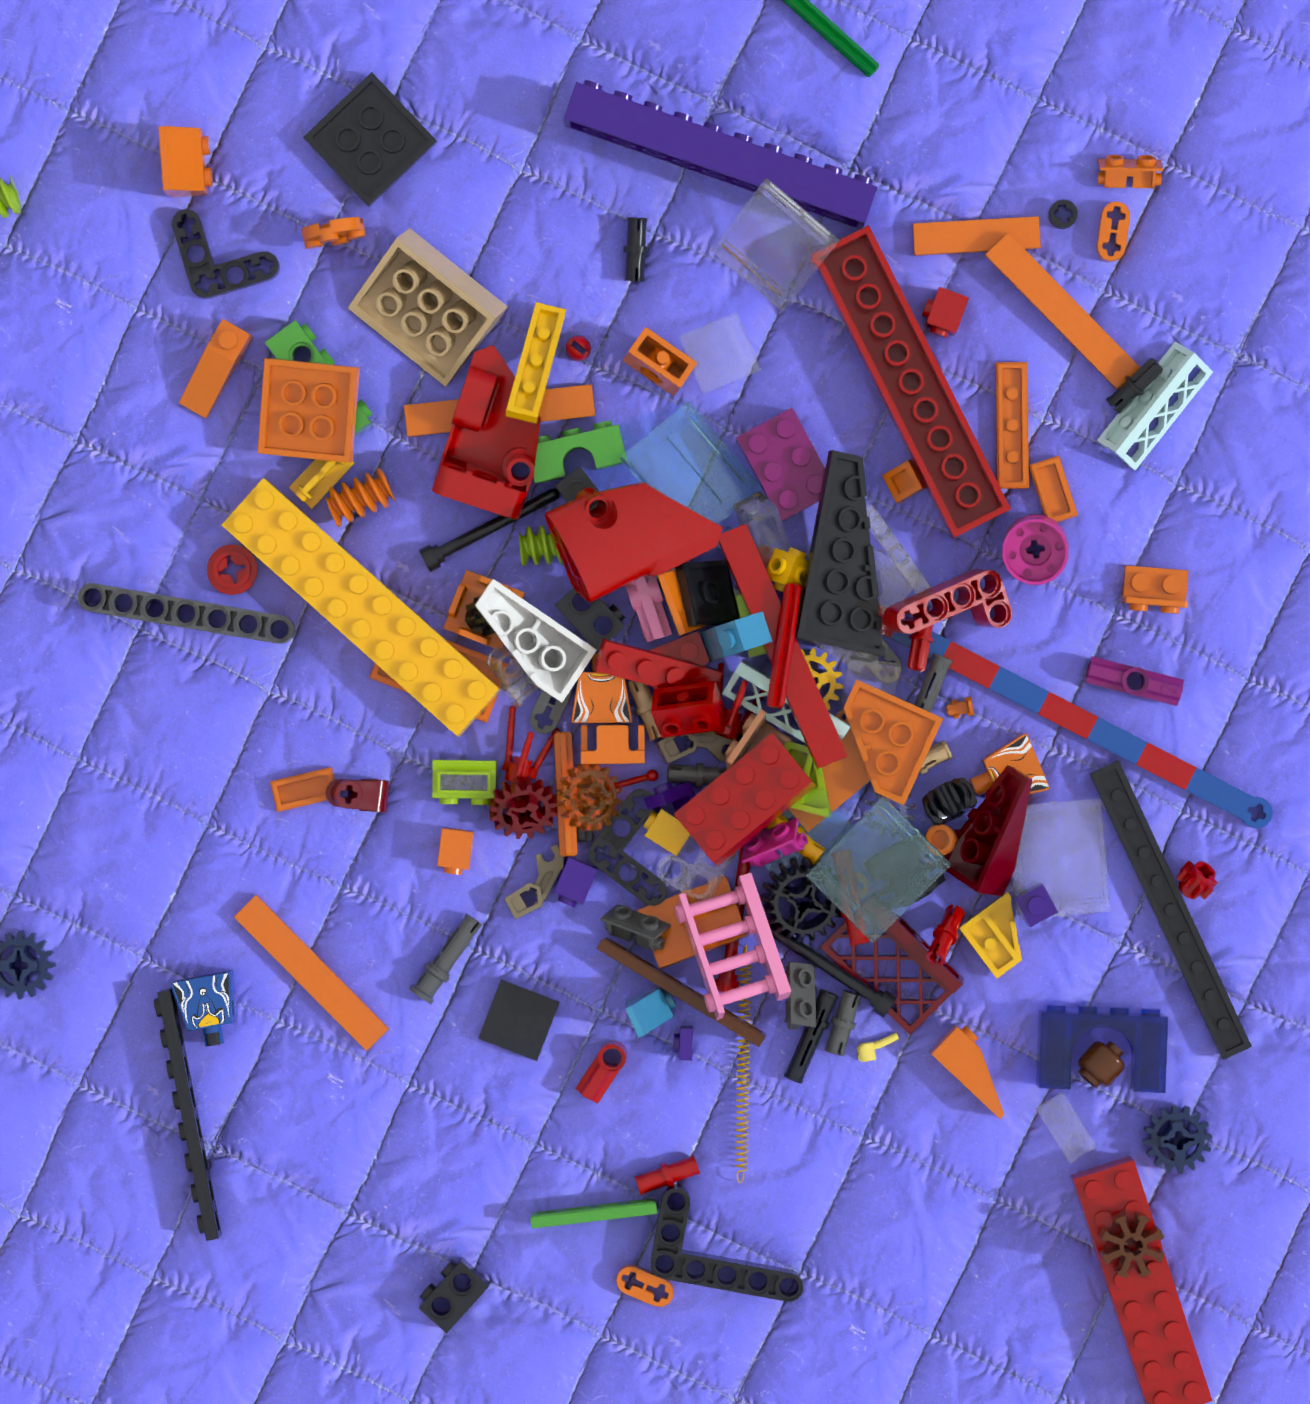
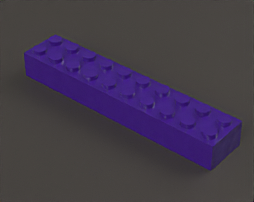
M585 80L584 84L579 82L575 84L564 115L565 127L857 229H862L865 225L878 188L872 185L873 180L858 174H855L854 178L842 175L843 170L830 164H825L824 168L813 165V159L795 153L793 158L782 154L783 149L770 143H765L764 147L753 144V138L735 132L734 136L722 133L723 128L716 124L705 122L704 126L693 123V117L675 111L674 115L667 114L662 111V106L649 101H645L644 105L633 102V96L615 90L614 94L604 92L602 90L603 86L593 81Z

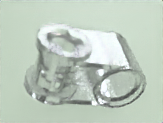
M499 646L489 652L487 657L488 668L501 685L504 694L517 708H520L523 705L522 701L533 692L542 690L532 682L506 647ZM509 656V665L502 669L503 660Z

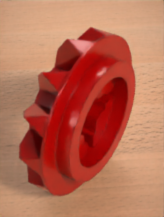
M233 544L222 546L209 558L207 564L208 579L212 586L221 593L228 595L241 594L251 588L257 577V562L252 553L242 546ZM229 556L235 565H245V568L237 572V583H235L231 575L219 574V572L228 568Z

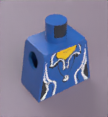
M230 970L172 982L171 987L187 1030L202 1029L206 1047L223 1044L224 1039L221 1025L233 1023L235 1020L234 971Z

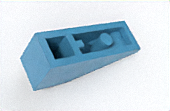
M763 611L700 632L710 662L772 642Z
M659 986L626 1001L625 1006L638 1038L674 1017L671 1009L676 1008L671 993L663 992Z

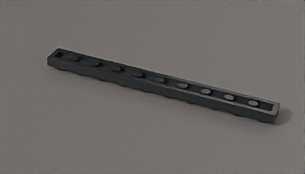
M1119 760L1089 773L1223 1060L1252 1047Z

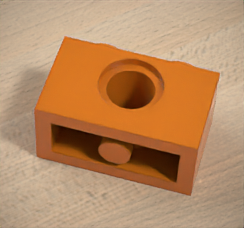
M647 327L643 329L622 360L672 396H675L697 365L696 361Z

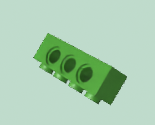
M295 320L265 342L277 359L295 360L294 356L298 349L308 348L311 352L309 362L335 364L325 348L319 351L312 341L317 337L306 323L300 326ZM362 399L357 402L355 437L372 425L368 417L373 414Z

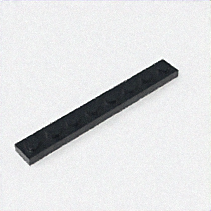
M172 988L157 992L158 998L154 999V1007L157 1017H162L164 1029L160 1030V1037L163 1048H168L170 1060L166 1061L169 1079L175 1080L177 1091L172 1092L175 1110H181L183 1122L178 1123L180 1138L182 1141H187L189 1153L184 1154L186 1168L188 1172L193 1171L195 1184H191V1194L193 1202H199L201 1215H197V1225L200 1234L205 1233L206 1241L219 1239L222 1232L176 999Z

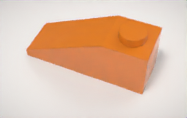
M222 319L206 346L179 403L207 419L254 337Z
M955 1024L929 1052L1001 1119L1004 1116L1002 1106L981 1049L975 1043L979 1038L966 1025L960 1029Z

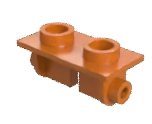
M1112 154L1107 155L1105 159H1097L1100 171H1104L1098 172L1097 184L1103 185L1104 188H1126L1127 177H1132V188L1155 189V186H1161L1162 174L1156 173V171L1163 172L1164 168L1161 160H1157L1154 156L1140 155L1137 156V159H1124L1122 155Z

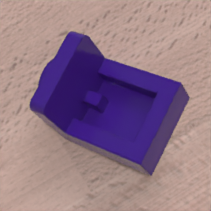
M690 781L676 786H672L671 782H667L653 788L655 794L644 798V802L648 810L672 802L676 812L695 797L696 794L692 789Z

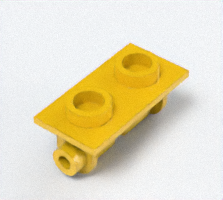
M315 459L289 488L313 509L329 492V488L333 487L355 463Z

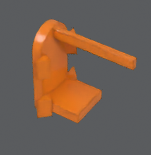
M966 697L965 701L957 702V699L951 700V704L946 707L947 714L954 716V719L960 718L961 714L966 713L968 716H973L974 711L971 697Z

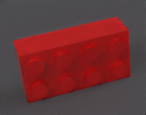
M771 733L677 810L674 815L710 860L718 867L816 785L775 735Z

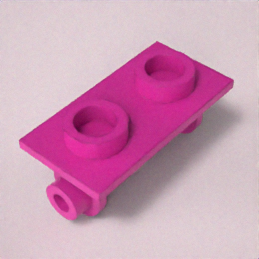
M794 818L785 823H779L775 827L754 836L743 846L741 862L749 861L752 866L762 867L765 864L780 859V853L776 849H779L784 856L803 850L808 840L804 833L799 834L797 832L799 819Z

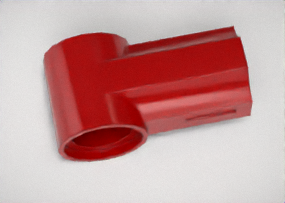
M616 1040L604 1043L575 1089L589 1100L598 1104L626 1062L627 1050L625 1046ZM608 1049H616L621 1054V1060L616 1064L608 1063L604 1058V1052Z

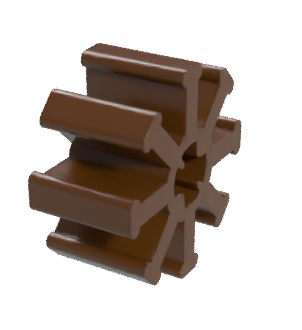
M1138 1211L1135 1212L1136 1218L1132 1229H1129L1125 1222L1126 1216L1119 1212L1114 1214L1112 1218L1118 1223L1121 1233L1119 1235L1112 1233L1105 1227H1102L1099 1233L1102 1241L1108 1240L1117 1244L1106 1250L1101 1249L1099 1253L1106 1264H1109L1111 1260L1121 1256L1118 1266L1114 1270L1119 1276L1125 1278L1128 1277L1127 1271L1132 1260H1135L1139 1275L1145 1277L1151 1271L1145 1266L1142 1256L1145 1254L1156 1258L1158 1262H1162L1165 1254L1159 1247L1155 1249L1147 1246L1148 1243L1154 1240L1164 1239V1236L1157 1225H1154L1153 1229L1142 1233L1145 1223L1149 1222V1218ZM1131 1237L1135 1241H1139V1244H1135L1137 1249L1132 1252L1129 1248H1124V1245H1128L1126 1240Z

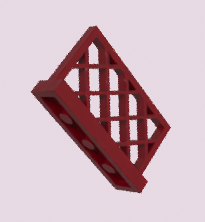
M874 891L862 904V908L865 907L866 915L874 921V933H867L868 938H874V955H856V945L852 946V955H839L831 947L838 938H849L848 933H844L847 930L846 922L820 948L842 969L871 988L873 987L868 982H874L873 989L877 992L878 982H897V999L893 1003L897 1004V1011L891 1006L888 1014L911 1035L952 993L954 994L963 985L964 978L946 961L943 965H938L939 956L935 965L930 963L925 957L930 945L893 909L887 910L884 904L885 901ZM853 913V918H854V923H855L856 918H855V914ZM878 926H879L885 933H878ZM878 938H891L896 943V955H878ZM900 948H901L907 955H900ZM845 960H852V967ZM856 960H874V977H861L856 972ZM878 960H896L897 977H878ZM900 960H914L919 965V977H901ZM923 970H924L930 977H923ZM901 982H919V999H901ZM923 982H936L944 992L937 999H923ZM901 1004H919V1017L912 1024L901 1016ZM923 1004H931V1005L923 1012Z

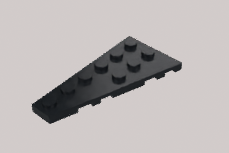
M830 450L828 452L802 588L795 638L886 657L885 646H882L880 630L882 628V620L878 613L877 596L879 594L874 552L869 536V528H871L870 517H867L865 502L867 492L863 457Z

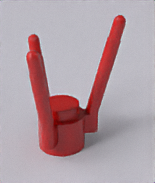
M719 663L718 670H720L723 674L718 686V690L722 698L724 664ZM747 680L741 682L732 709H725L722 730L713 731L716 735L730 740H737L738 735L743 733L742 727L751 714H754V712L748 709L742 720H740L742 715L738 713L748 685ZM755 698L754 701L752 702V704L758 707L757 701H756V698Z
M511 706L509 709L506 755L502 768L506 771L504 779L514 783V777H518L520 782H524L527 776H530L531 779H536L541 764L554 744V733L560 732L559 728L554 729L532 767V761L527 759L534 733L532 731L528 732L521 755L514 756L512 761L516 711L514 706Z

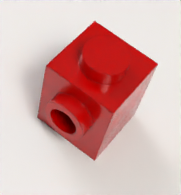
M939 287L934 300L927 299L922 316L927 317L925 326L931 327L929 332L942 338H947L948 334L954 336L957 333L969 297Z

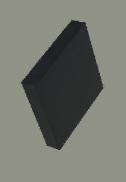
M726 560L687 562L675 567L688 627L721 625L740 619Z
M501 979L478 1039L537 1061L560 1002Z

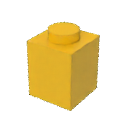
M662 808L658 814L652 811L643 825L647 829L645 837L675 856L678 855L690 836L680 821Z

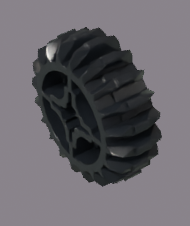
M803 857L801 866H798L795 858H791V867L788 869L783 863H779L778 867L781 873L777 875L771 871L769 876L773 883L764 882L762 885L765 890L769 891V893L760 895V900L767 903L763 905L765 914H769L767 916L769 925L775 924L773 931L776 934L784 931V938L786 940H790L795 934L797 942H802L804 934H807L809 940L814 941V932L819 931L822 936H826L827 933L823 927L828 924L831 928H835L836 924L832 917L841 918V911L836 908L843 905L841 897H837L842 894L837 885L839 879L836 874L831 875L832 869L830 866L827 865L821 869L822 863L820 860H817L814 865L810 866L809 859ZM806 877L802 878V881L796 887L786 886L797 878ZM816 880L821 881L825 886V903L815 897ZM806 895L811 902L802 901L799 905L794 898H804ZM779 897H783L787 902L791 903L789 920L780 914ZM812 912L819 913L813 919L803 922L807 914Z

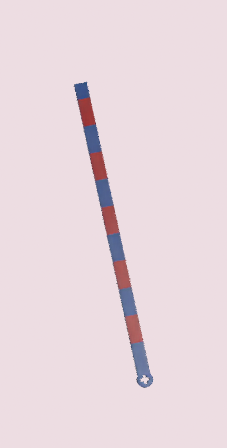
M727 526L724 532L729 531L733 528ZM753 539L763 564L767 568L774 549ZM718 544L716 549L722 551ZM878 604V613L882 620L881 634L910 648L912 640L909 639V635L913 633H894L886 629L883 623V615L887 608ZM932 631L931 638L934 639V643H930L929 659L932 660L933 654L936 653L953 660L949 669L1242 819L1243 823L1248 827L1262 828L1271 821L1273 811L1267 800L1253 797ZM1260 804L1264 816L1262 819L1257 818L1254 822L1251 820L1252 814L1248 812L1250 806L1256 807Z

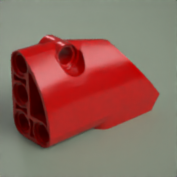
M491 345L474 352L451 422L453 425L435 476L432 491L441 496L508 518L519 519L534 477L541 417L539 415L537 423H532L506 416V409L515 376L495 346ZM523 462L527 464L530 471L526 476L518 477L513 474L512 466L515 463Z
M644 482L603 491L590 487L584 488L578 492L575 500L569 501L544 514L573 588L589 603L645 575H660L717 547L723 529L717 523L696 513ZM598 500L596 508L589 511L591 503Z

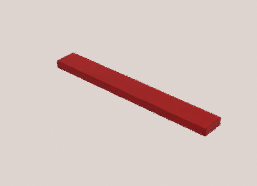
M746 524L721 533L718 544L749 615L763 611L772 642L764 644L763 647L772 665L781 602ZM794 638L786 699L818 770L846 758L847 753L798 641Z

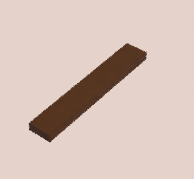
M603 938L596 948L756 1046L760 1047L767 1036L765 1032L725 1008L723 1018L716 1020L714 1012L709 1013L707 1010L704 995L610 938Z

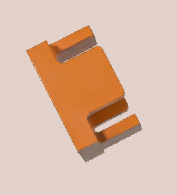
M466 570L461 584L458 585L443 628L503 651L505 645L496 633L483 636L482 631L472 633V629L465 622L466 605L474 603V598L481 596L492 580ZM502 584L523 599L525 592Z
M581 725V764L645 763L644 725H638L637 750L629 748L628 725L597 726V749L589 750L588 725Z

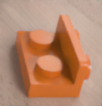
M1125 565L1121 603L1129 604V610L1148 611V606H1160L1161 613L1179 614L1180 608H1188L1186 597L1189 570Z

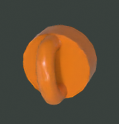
M934 825L928 829L925 835V841L930 852L935 855H948L957 846V834L948 825Z

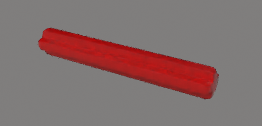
M787 583L783 592L767 697V706L772 708H782L785 704L802 586L794 583Z

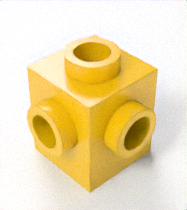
M792 547L789 548L788 552L775 548L766 568L770 580L775 582L773 585L774 589L784 592V587L787 583L798 584L803 588L808 562L805 560L806 553Z

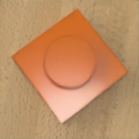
M907 460L882 475L896 503H901L927 488L913 460Z

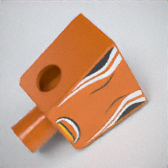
M595 653L592 657V672H582L578 678L572 723H632L625 679L596 671L593 667L598 653Z
M1027 733L1020 734L981 759L986 772L970 779L976 796H979L989 789L1006 766L1009 765L1033 779L1030 794L1050 789Z

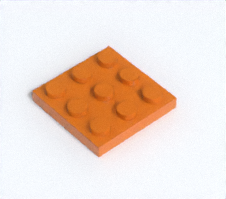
M264 358L257 453L346 463L353 462L360 367Z

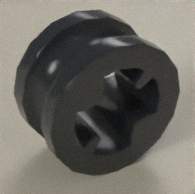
M1064 199L1056 201L1048 213L1050 223L1058 229L1069 228L1075 223L1078 216L1074 203ZM1059 206H1064L1065 211H1071L1072 215L1066 219L1068 221L1066 223H1062L1059 217L1055 218L1054 212L1059 211Z

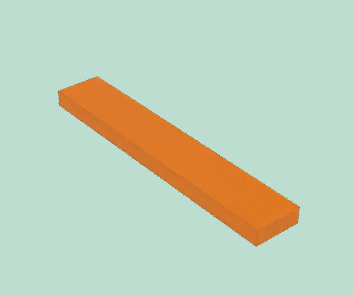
M1008 232L984 255L1116 390L1126 381L1125 377L1127 375L1132 376L1140 368Z
M592 384L546 389L539 412L541 422L594 417L595 407ZM459 399L404 405L407 437L450 433L453 425L451 422Z
M255 895L234 916L366 1051L390 1029L258 895Z

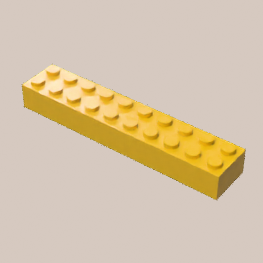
M265 478L256 485L222 523V526L456 736L460 737L502 690Z

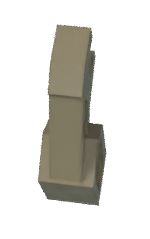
M711 731L680 735L691 742L690 747L685 748L683 752L679 751L673 740L677 736L665 737L655 744L665 764L695 752L696 747L706 748L720 762L725 759L722 754V747L724 745L730 746L733 740L716 735Z
M557 844L550 847L554 853L552 861H544L540 853L536 855L539 876L535 884L528 883L504 898L515 920L542 907L558 874L563 870L564 857L560 856ZM530 888L537 890L538 902H534L533 906L527 908L520 895L524 892H529Z

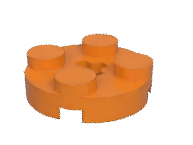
M360 217L329 220V223L320 225V227L319 223L301 229L305 249L324 246L323 243L332 242V246L351 243V240L366 237L363 218L360 219Z

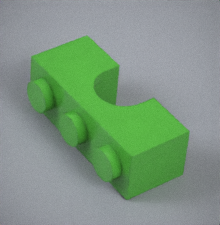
M610 420L593 424L594 430L581 433L580 428L563 431L562 438L551 440L550 435L539 437L533 477L535 484L566 478L564 460L567 454L575 449H584L591 453L597 470L627 463L619 424L612 426Z

